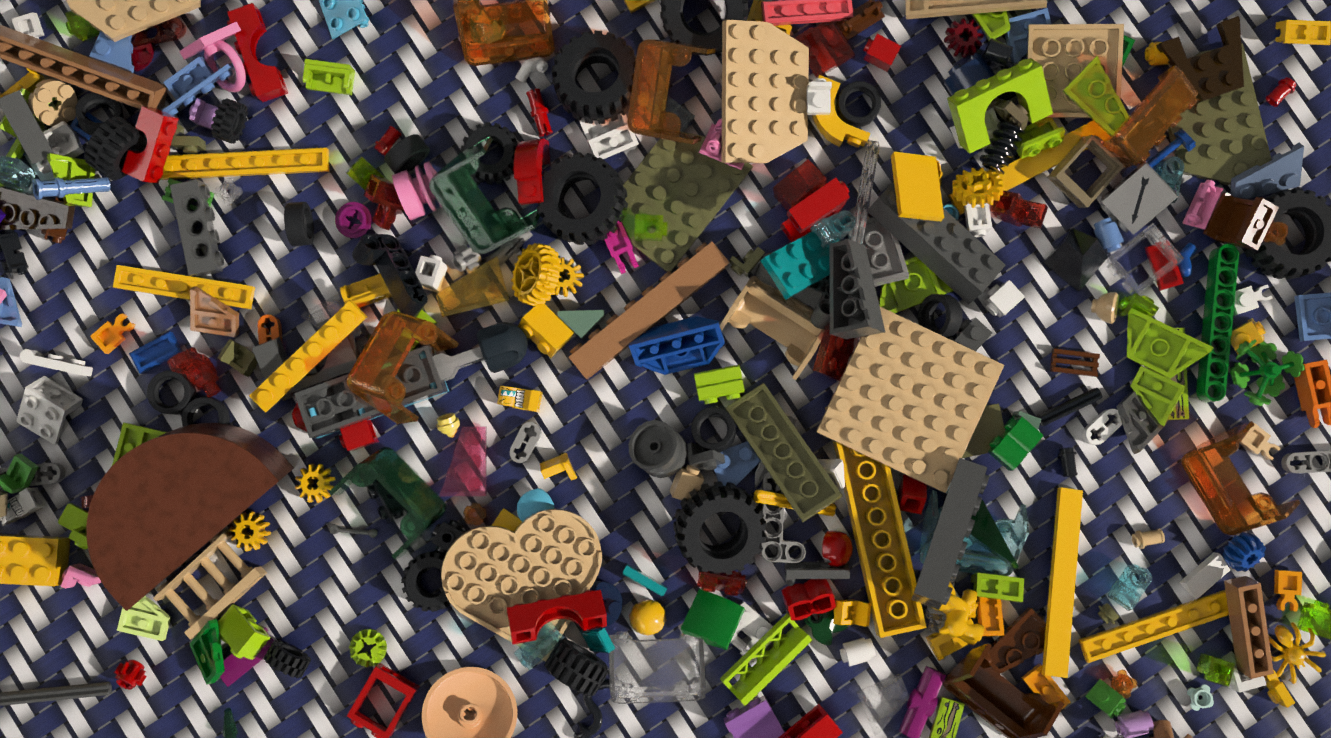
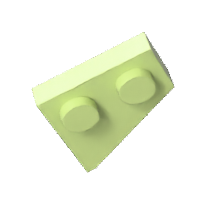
M145 595L128 611L122 607L117 631L164 641L166 640L171 616Z

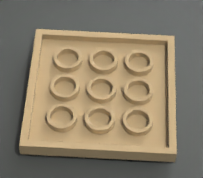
M1124 24L1028 25L1027 59L1032 58L1042 65L1053 114L1045 118H1090L1063 90L1096 56H1098L1101 66L1121 100Z

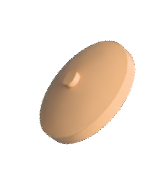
M463 667L443 675L428 691L422 707V726L426 738H511L517 722V703L509 685L494 672L479 667Z

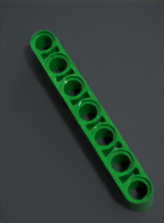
M1232 244L1219 246L1213 249L1209 255L1201 341L1212 346L1213 341L1217 342L1218 351L1216 352L1213 349L1210 353L1199 359L1196 395L1199 400L1205 403L1220 401L1226 394L1239 251ZM1222 251L1227 255L1226 261L1221 257ZM1220 273L1225 277L1224 283L1219 280ZM1217 296L1222 298V306L1217 303ZM1216 318L1220 321L1221 324L1219 329L1215 326L1214 323ZM1211 364H1214L1216 367L1215 374L1210 371ZM1210 386L1214 390L1213 397H1210L1208 394V388Z

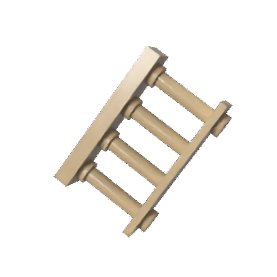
M231 532L215 535L209 541L211 545L171 582H164L157 589L159 593L153 597L155 601L163 600L167 597L189 621L188 625L190 628L184 633L190 640L196 637L208 621L218 619L232 604L239 600L267 574L262 566L254 569L252 567L249 568L226 543L233 536ZM218 549L241 573L242 580L237 584L231 583L209 559ZM201 565L224 589L223 593L225 595L219 601L217 599L214 600L192 576V573ZM185 581L207 606V612L202 617L200 615L197 616L174 591L182 582Z

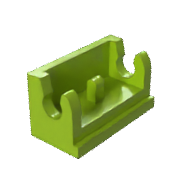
M305 59L303 83H306L307 90L352 95L355 70L351 65Z
M978 572L971 575V582H974L973 590L977 592V597L1023 602L1024 578Z

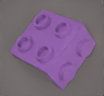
M764 695L760 698L759 696L754 697L746 706L741 709L735 708L726 714L727 717L723 718L728 731L732 733L734 738H778L784 733Z

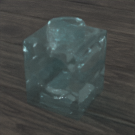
M1 156L0 183L5 187L27 193L37 173L20 159Z

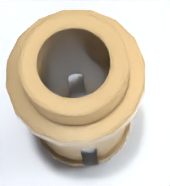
M1160 528L1146 532L1138 530L1135 534H1132L1134 547H1139L1140 549L1145 548L1147 545L1165 542L1164 533Z

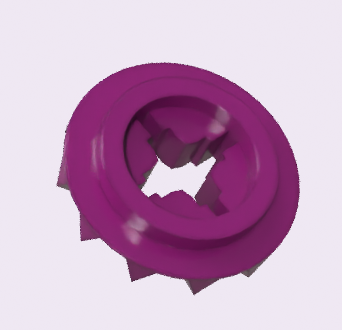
M349 202L341 206L337 211L335 224L342 235L347 238L357 239L365 235L371 228L373 218L366 206L358 202ZM355 215H358L357 219L362 224H354L353 227H351V222L346 218V216L349 218H354Z

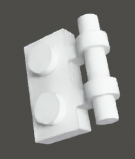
M744 601L740 605L745 608V611L730 642L740 650L742 656L773 627ZM741 630L751 638L747 644L737 636ZM757 657L752 658L751 660L755 662L757 660Z

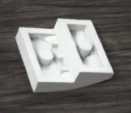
M618 114V119L615 121H611V118L606 119L605 124H599L597 120H593L592 124L585 123L584 118L579 120L589 146L597 158L606 159L639 145L626 114Z

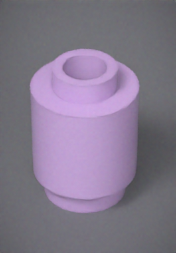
M1139 710L1119 715L1118 721L1115 722L1118 734L1120 736L1123 735L1124 738L1145 735L1154 729L1152 718L1147 711L1142 712Z

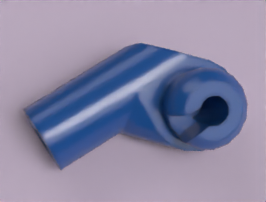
M1188 243L1175 256L1183 278H1187L1192 274L1190 257L1197 251L1196 246L1192 243Z

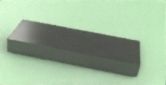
M18 90L1 97L0 107L31 163L35 164L47 159V154L49 153L55 154L21 91Z

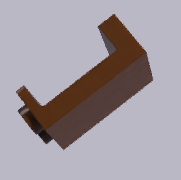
M1223 192L1203 233L1220 243L1258 251L1279 207L1264 198L1256 197L1255 200L1236 198L1229 193Z

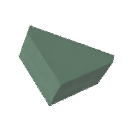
M604 310L557 311V316L583 340L605 317Z

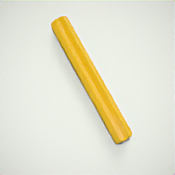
M755 490L753 500L756 503L793 509L784 494L763 490ZM830 504L817 514L834 516L836 505Z

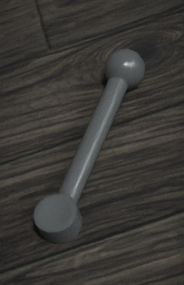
M332 525L329 528L331 534H337L338 532L369 535L371 538H375L378 534L376 529L339 528L337 525Z

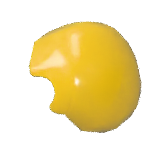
M641 601L631 609L629 614L630 625L635 632L642 635L656 634L662 630L666 622L665 609L656 601Z

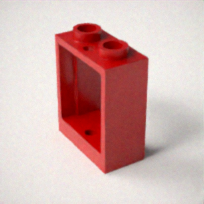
M380 663L375 666L347 717L351 719V723L360 728L366 727L371 730V734L376 738H390L420 686ZM376 679L406 695L388 728L358 712Z

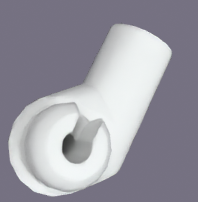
M542 57L527 59L522 64L515 78L525 83L531 72L539 71L544 73L548 69V63Z

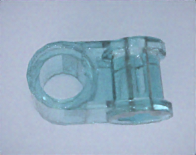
M1170 157L1157 165L1156 172L1179 196L1184 163L1178 157ZM1167 164L1173 167V174L1167 171Z
M844 210L828 218L821 219L810 230L812 233H816L824 249L829 247L830 243L843 239L855 227L856 218L851 212Z
M1135 564L1127 566L1119 579L1110 588L1108 597L1126 610H1132L1138 604L1140 597L1152 581L1150 571ZM1136 573L1140 576L1138 580L1135 577Z

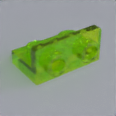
M1317 600L1314 601V604L1304 602L1297 625L1298 629L1309 633L1308 628H1311L1314 635L1331 640L1330 605Z

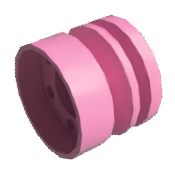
M430 161L424 163L426 174H423L421 168L417 165L415 166V178H412L407 170L392 175L396 192L410 220L425 215L423 204L427 203L433 212L437 211L434 201L436 199L441 208L448 206L444 185Z

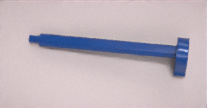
M1179 129L1174 133L1176 139L1147 161V163L1153 168L1181 144L1189 152L1196 146V142L1183 129Z

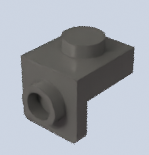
M692 442L687 444V460L690 466L701 470H713L717 468V465L725 463L724 454L715 450L703 452V449Z

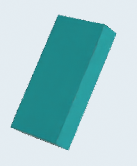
M629 564L623 570L625 576L658 595L664 596L667 586Z
M605 628L581 630L580 633L590 651L610 653L616 649Z

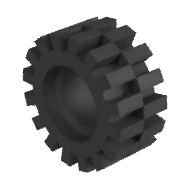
M226 98L222 100V104L219 103V109L215 110L216 115L212 119L214 123L211 124L213 129L211 133L217 139L234 144L239 140V135L242 136V130L246 127L244 124L248 119L246 118L248 115L246 110L248 108L242 103Z
M280 640L272 642L263 658L269 666L293 678H301L311 662L308 654L303 653L301 649L295 648L296 646H291L289 643H283Z

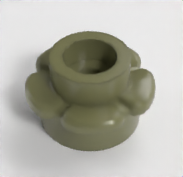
M1105 603L1102 607L1099 605L1100 611L1097 614L1106 624L1109 622L1116 624L1114 621L1119 616L1108 603Z

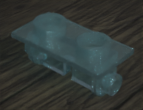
M548 622L540 629L536 640L525 642L514 654L525 668L527 667L531 670L556 646L559 640H563L565 637L551 622Z

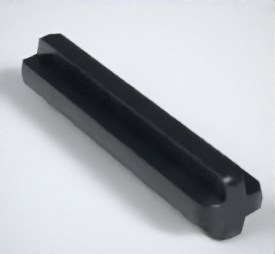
M1093 388L1037 415L1041 419L1040 425L1046 426L1102 399L1101 391L1099 388Z

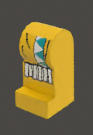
M500 386L497 404L539 413L543 392Z

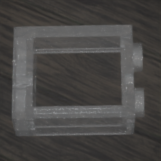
M1152 223L1109 256L1106 267L1114 277L1118 275L1124 281L1121 285L1129 294L1134 293L1137 297L1178 266L1184 258L1155 224ZM1148 237L1169 263L1138 285L1117 259Z

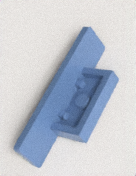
M199 56L163 82L176 101L162 111L176 116L179 113L177 109L182 105L185 107L191 105L196 101L195 96L199 93L206 94L215 88L213 83L219 79L224 81L233 75L232 70L235 69L233 64H226L214 73L204 58Z

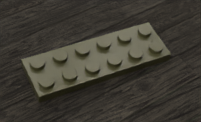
M764 383L726 407V411L731 415L734 423L802 522L842 497L837 486Z

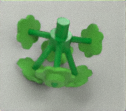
M1253 340L1250 343L1245 341L1243 344H1239V348L1236 350L1239 355L1235 359L1239 360L1246 353L1251 357L1252 362L1260 365L1259 370L1249 371L1246 364L1236 362L1235 367H1232L1230 370L1231 378L1235 385L1243 389L1247 387L1250 376L1261 375L1262 377L1256 381L1259 387L1258 392L1247 391L1244 395L1249 397V401L1254 405H1269L1271 400L1263 395L1269 394L1271 397H1277L1280 394V390L1285 389V383L1282 382L1283 376L1280 374L1282 369L1295 378L1299 377L1301 371L1305 369L1303 357L1299 353L1295 354L1293 351H1288L1287 355L1282 357L1283 364L1278 365L1270 361L1277 357L1275 353L1277 347L1274 343L1267 344L1263 341L1258 346L1252 347L1257 340Z

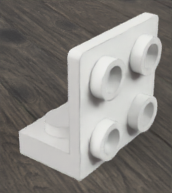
M43 376L25 387L16 421L50 443L56 444L59 441L66 415L79 408L83 399Z

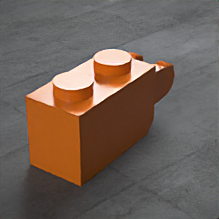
M1327 360L1304 363V371H1301L1299 377H1294L1301 410L1306 411L1310 427L1317 428L1320 425L1317 409L1321 411L1324 424L1331 425V375Z

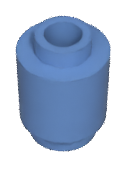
M1111 217L1094 224V233L1104 250L1107 249V252L1110 253L1121 248L1120 244L1124 240L1117 223L1113 222Z

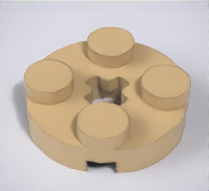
M46 79L39 82L34 92L30 93L28 105L35 118L49 126H55L62 121L67 123L76 118L75 107L78 101L71 86L56 79ZM53 97H55V100H58V103L54 108L52 106H49V103L52 102Z

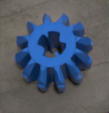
M1241 532L1239 536L1234 535V538L1228 541L1229 544L1223 548L1224 552L1222 555L1231 568L1236 571L1246 572L1249 568L1253 569L1257 563H1260L1259 560L1265 556L1266 547L1256 535H1253L1251 532Z

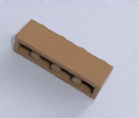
M1248 576L1225 580L1224 585L1237 670L1251 679L1274 674L1261 583Z

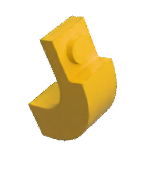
M819 75L818 78L826 79V82H832V88L830 90V115H812L817 129L829 142L838 147L842 144L843 139L847 140V143L851 146L864 147L870 133L846 124L838 117L835 111L834 101L841 83Z

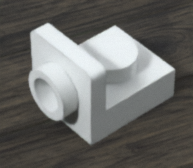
M817 78L808 83L806 88L807 115H830V90L832 82H826V79Z
M969 203L964 206L966 229L975 237L985 236L992 229L989 204L985 203L984 208H981L980 205L972 208Z
M1229 665L1223 667L1225 671L1223 674L1224 681L1234 691L1240 693L1266 685L1264 676L1251 679L1241 672L1238 673L1235 667Z

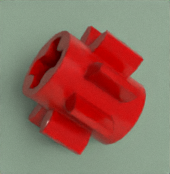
M128 660L125 664L120 663L114 672L117 674L115 677L117 679L116 683L128 690L135 688L136 685L141 686L147 677L144 675L146 672L144 671V665L136 660Z

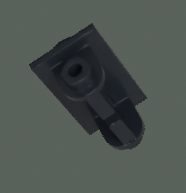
M5 230V234L0 235V251L3 252L5 259L0 261L4 273L9 272L11 279H14L13 273L17 272L18 275L28 273L27 269L29 266L23 252L17 254L13 252L22 249L18 233L14 232V230Z
M384 474L375 478L377 482H374L373 478L369 480L367 492L372 500H376L379 506L377 511L380 518L386 520L387 524L394 520L392 516L395 519L404 516L402 512L404 508L397 496L391 499L387 497V495L395 491L388 477L385 478Z

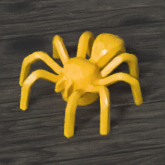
M1292 622L1291 626L1296 634L1295 643H1293L1292 633L1283 625L1276 626L1275 635L1284 647L1278 645L1269 635L1268 637L1269 643L1282 652L1277 657L1271 656L1272 661L1276 662L1284 659L1276 673L1277 676L1280 677L1289 663L1291 673L1289 681L1295 684L1297 678L1294 665H1296L1297 669H1300L1299 665L1305 667L1303 663L1305 661L1317 672H1322L1321 668L1308 659L1306 655L1325 657L1326 654L1323 650L1321 652L1304 650L1312 646L1315 641V635L1311 628H1308L1310 641L1299 646L1301 634L1296 624Z

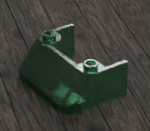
M490 136L457 155L438 171L429 183L432 194L470 247L479 254L488 253L534 229L540 217L537 210L522 218L512 208L504 207L495 211L470 176L478 170L480 165L479 157L486 153L492 142Z
M383 447L357 464L329 493L331 495H341L352 483L358 487H367L377 479L409 512L400 523L401 532L408 540L392 555L394 559L402 557L444 516L447 506L445 501L394 449Z

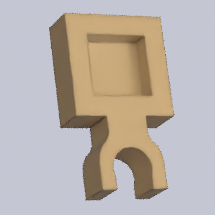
M1249 422L1236 439L1237 442L1253 454L1258 455L1261 453L1268 460L1274 459L1269 455L1270 448L1277 451L1281 449L1276 444L1267 442L1271 435L1253 422Z

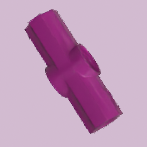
M928 666L925 667L917 688H914L910 694L907 703L908 710L899 728V732L910 738H919L928 717H931L936 709L937 695L946 677L944 673Z

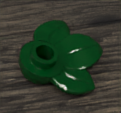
M834 609L818 614L816 621H813L811 616L804 619V622L811 627L815 640L828 646L832 644V633L841 632L848 628V625L833 624Z

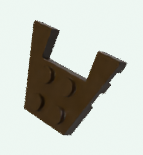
M1239 16L1222 21L1216 25L1224 46L1187 59L1179 36L1156 45L1160 53L1164 52L1168 57L1170 66L1176 68L1183 77L1182 81L1199 103L1244 87Z

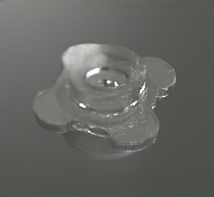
M231 178L224 179V183L215 189V195L221 197L226 205H232L243 193L242 188L237 187Z

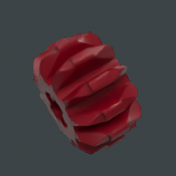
M961 18L959 23L953 21L951 28L946 29L945 33L947 36L944 38V43L949 44L947 51L955 50L954 57H957L959 53H961L963 58H966L968 53L974 55L977 52L976 49H980L982 46L980 40L983 39L984 34L978 33L981 25L974 27V20H970L967 24L965 18Z

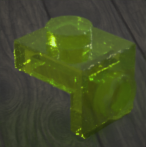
M362 156L346 172L369 194L372 191L374 193L378 191L384 183L382 182L384 176Z
M1134 293L1128 297H1123L1118 305L1120 310L1117 315L1120 317L1126 316L1131 308L1152 317L1155 316L1159 307L1154 305V301L1151 298Z

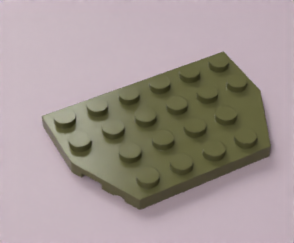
M1241 43L1244 87L1199 103L1182 81L1183 77L1178 70L1157 86L1170 141L1172 142L1176 139L1175 132L1183 129L1196 142V146L1189 152L1182 144L1173 151L1178 173L1188 176L1194 175L1200 179H1210L1218 181L1220 184L1231 185V178L1256 165L1262 166L1272 160L1243 43ZM1212 50L1199 52V53L1196 54L1195 56L1200 55V54H1203V53H1206V52H1209V51H1212Z
M671 129L665 131L623 185L627 190L625 201L628 205L627 210L622 211V214L625 216L622 224L634 248L665 272L673 271L753 169L750 163H744L742 170L703 155L699 151L706 136Z

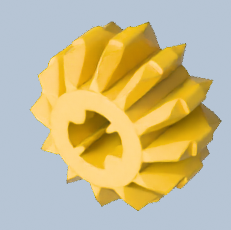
M561 258V265L559 266L562 267L560 274L564 275L568 272L570 279H565L563 282H560L561 279L558 280L559 286L555 289V295L557 296L563 290L564 297H568V289H571L572 293L576 294L577 291L573 286L582 287L583 285L580 281L576 280L584 278L583 273H577L581 266L578 264L573 267V259H570L566 265L565 258Z
M309 464L308 470L305 468L300 469L303 477L296 476L295 480L301 482V485H296L295 489L303 490L299 497L304 498L307 496V502L309 503L313 502L314 499L317 503H320L323 497L329 498L331 496L327 490H335V486L330 485V482L335 481L336 478L328 477L331 469L324 470L323 464H318L317 467L314 464ZM313 479L319 480L317 482V485L319 487H312V485L314 484Z
M252 511L249 515L241 513L240 519L235 518L233 520L237 527H230L229 530L235 532V535L231 537V541L238 540L237 548L244 546L245 551H251L252 547L255 550L260 549V543L267 544L268 541L264 536L271 535V531L265 530V527H268L270 523H262L264 515L257 516L256 512ZM247 528L254 530V534L251 535V533L247 532Z

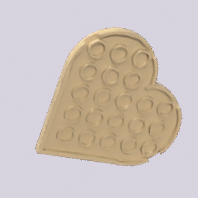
M564 509L542 510L526 518L514 532L499 526H482L462 534L452 543L444 557L441 571L442 585L447 599L457 611L512 642L506 608L516 604L533 603L541 599L549 600L563 595L581 594L590 590L601 568L602 551L596 532L584 518ZM552 620L540 629L536 640L515 645L546 662L571 620Z

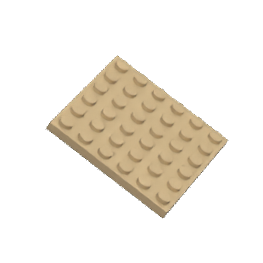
M880 307L885 332L860 337L816 432L946 493L954 476L959 458L963 457L1004 365Z

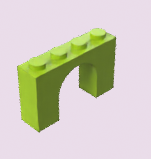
M1032 58L1021 60L1017 65L1009 69L1000 70L996 75L988 79L979 80L975 85L959 90L947 98L960 146L968 153H972L991 144L985 125V113L993 99L1002 93H1016L1018 103L1026 109L1028 121L1032 124L1053 114L1041 64Z

